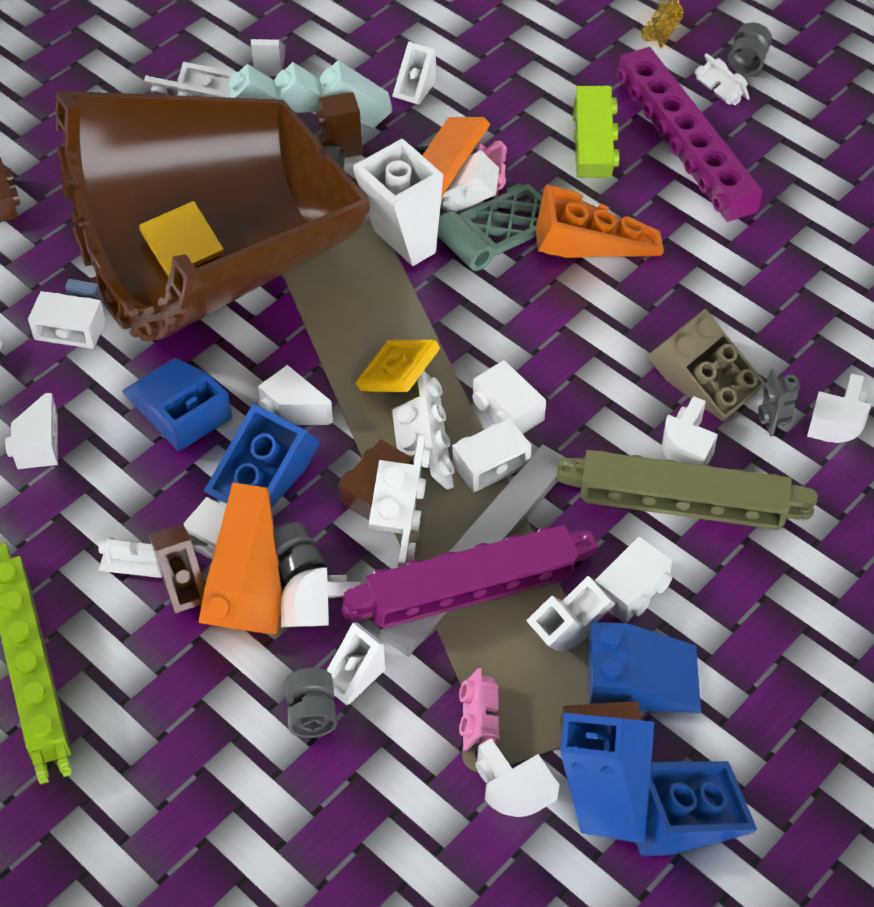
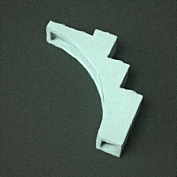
M339 60L330 68H327L320 78L292 62L285 70L278 73L275 80L246 64L231 77L229 81L230 96H226L228 98L284 100L295 113L319 111V98L353 92L360 109L361 123L372 129L392 112L389 93Z

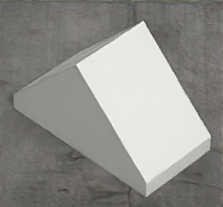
M251 39L254 68L267 76H277L283 70L285 44L280 40Z
M408 42L392 97L420 105L436 82V50Z
M357 622L353 623L327 669L333 678L334 695L344 704H350L385 671L384 643Z

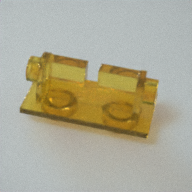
M669 0L658 5L657 10L651 17L652 21H649L641 30L644 41L658 40L660 48H663L683 18V8L678 0Z

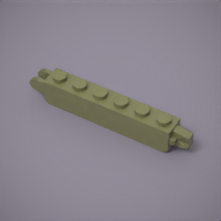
M586 450L585 458H560L557 469V482L581 488L580 497L586 503L776 530L785 525L787 518L807 520L813 517L814 505L817 504L818 500L816 490L814 491L813 488L810 489L809 487L805 488V486L792 485L791 477L747 472L741 469L732 470L711 467L705 464L696 465L674 460L644 458L639 455H622L607 451Z

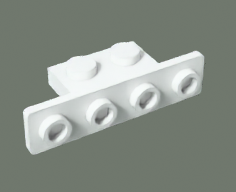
M183 61L177 82L151 76H145L144 82L154 95L230 96L229 81L236 72Z
M423 371L417 379L419 397L392 409L397 449L412 457L414 462L418 435H425V447H431L430 474L445 489L449 490L454 487L452 478L454 466L449 458L448 447H450V439L445 431L444 421H446V413L440 398L443 391L439 381L435 377L431 378Z
M418 435L414 465L379 460L369 518V529L403 534L398 567L405 566L407 563L414 561L416 543H412L410 540L412 531H419L421 511L415 510L417 499H424L426 479L420 478L422 467H429L431 447H425V435Z

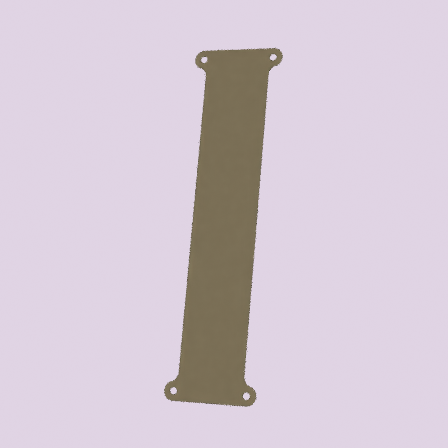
M370 220L364 221L352 237L281 275L286 281L361 457L366 450L373 448L380 439L397 448L392 409L419 397L417 380L408 392L360 391L355 384L356 380L387 340H436L440 346V350L424 371L431 378L435 377L442 387L443 394L440 398L446 413L444 424L445 431L450 439L448 451L452 463V445L464 437H471L483 431L395 250L373 230ZM422 467L420 478L426 479L424 499H417L415 510L421 511L419 531H412L410 542L416 543L414 560L425 561L449 552L508 485L507 477L473 493L454 468V474H452L454 487L447 490L431 476L430 467ZM527 518L513 535L523 536L534 533ZM395 533L401 547L403 534ZM559 582L448 611L435 625L460 685L478 668H482V677L491 676L495 679V683L498 684L499 710L496 713L486 711V714L499 716V742L496 743V746L509 765L532 758L537 754L540 755L560 748L562 739L560 720L563 706L589 704L587 639L571 649L557 651L550 648L526 621L552 595L562 601L566 598ZM640 711L641 718L644 716L646 711ZM475 743L467 752L462 749L464 764L470 770L477 773L475 752L478 746L481 745L479 743Z

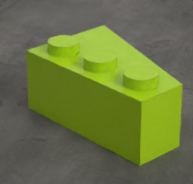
M576 86L573 121H575L574 140H576L575 160L577 178H612L613 168L619 166V149H614L613 142L618 140V123H613V115H617V97H612L611 86Z

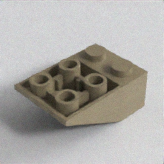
M706 309L689 320L647 355V358L668 383L691 399L694 396L705 400L704 408L721 421L726 420L766 384Z

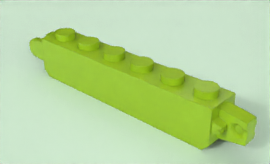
M3 542L0 543V635L26 749L35 767L38 781L40 784L49 782L46 762L58 759V767L63 776L72 775L68 757L72 754L30 582L21 557L11 558L7 543Z

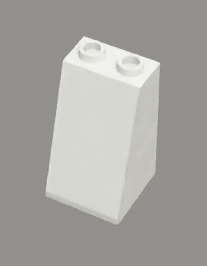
M404 139L398 140L353 165V171L359 188L370 201L368 215L373 230L412 266L435 254L443 174Z

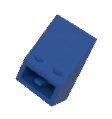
M177 358L172 359L122 390L123 394L178 452L232 419L228 393L208 373Z
M564 713L560 753L581 833L645 843L654 722Z

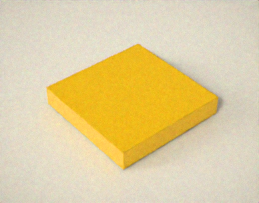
M194 201L144 222L139 226L140 232L168 278L173 256L186 254L196 267L223 255L224 252L222 245Z
M387 340L356 380L355 384L360 391L408 392L440 350V346L436 340Z

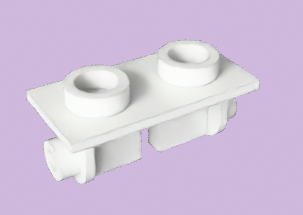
M706 53L707 64L704 67L699 66L695 71L697 80L710 90L719 83L720 85L714 90V93L729 105L738 104L741 100V95L748 100L749 94L746 88L748 86L746 80L739 73L734 75L730 72L727 65L721 59L717 58L715 60Z
M113 537L100 541L99 553L103 554L99 571L162 578L152 544L114 540Z

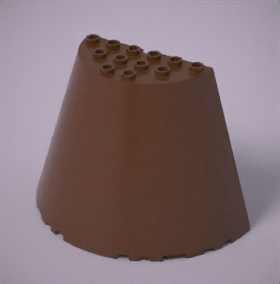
M80 91L56 92V130L64 131L63 145L57 146L58 156L61 163V178L65 199L73 198L75 211L71 212V217L74 223H79V226L73 227L76 242L80 246L85 266L93 265L96 277H92L91 281L99 285L105 307L123 329L132 328L130 335L135 338L140 337L143 341L164 339L352 237L361 227L366 214L370 211V201L367 196L362 193L338 162L330 154L326 155L324 146L284 100ZM194 201L224 249L223 255L196 267L186 254L173 256L168 278L140 232L139 226L144 222Z

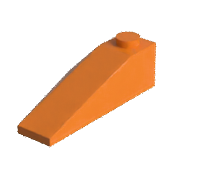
M546 184L535 230L538 251L565 258L662 256L664 253L659 230L629 216L621 219L608 212L609 207L601 203L598 207L583 201L584 195Z
M232 483L204 589L199 623L278 635L281 621L283 587H281L279 559L275 548L274 524L268 488Z

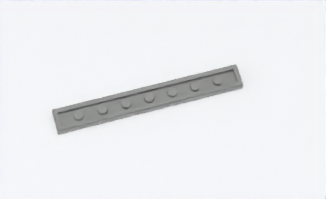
M542 444L450 551L456 553L471 549L480 543L491 544L512 536L557 483L559 459L566 457ZM446 612L383 628L380 631V638L409 657Z

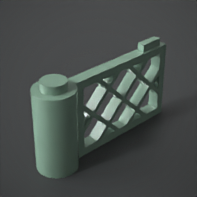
M519 183L506 189L505 194L461 214H457L454 211L442 213L439 215L438 237L473 271H479L485 268L494 256L536 237L535 230L538 219L535 218V213L539 214L542 195L530 184L527 183L522 186ZM528 196L534 204L518 202L516 200ZM497 208L511 209V214L493 212V210ZM514 211L531 212L532 217L514 215ZM478 218L488 220L487 225L475 224L471 220ZM491 221L509 223L508 228L490 226ZM512 224L530 226L525 231L511 229ZM488 236L506 237V239L495 244Z

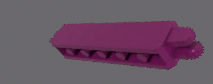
M565 525L554 528L549 526L543 527L534 533L523 536L512 535L503 541L491 544L480 543L468 550L456 553L452 551L446 552L437 558L425 561L414 560L405 566L390 570H376L372 574L366 575L365 584L347 589V592H344L341 612L347 621L350 620L352 622L353 620H363L372 617L375 625L382 628L396 626L568 580L573 572L575 563L595 555L598 546L590 530L568 532Z

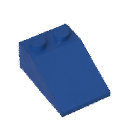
M253 403L204 492L227 504L232 483L264 487L269 489L272 508L306 470L321 441L301 427Z
M591 622L587 643L589 704L639 701L640 711L700 713L701 703L696 645L628 623Z
M729 761L651 762L645 843L636 842L641 856L673 855L753 834L758 830Z

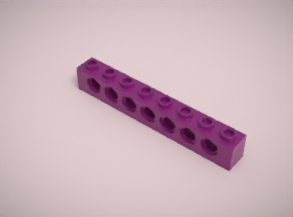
M646 47L620 55L619 68L617 69V78L620 84H624L630 92L632 100L639 104L645 117L650 119L656 127L659 136L666 140L672 153L675 156L677 155L684 164L686 172L693 176L701 192L705 193L711 200L714 209L720 212L726 222L757 213L763 190L652 48Z

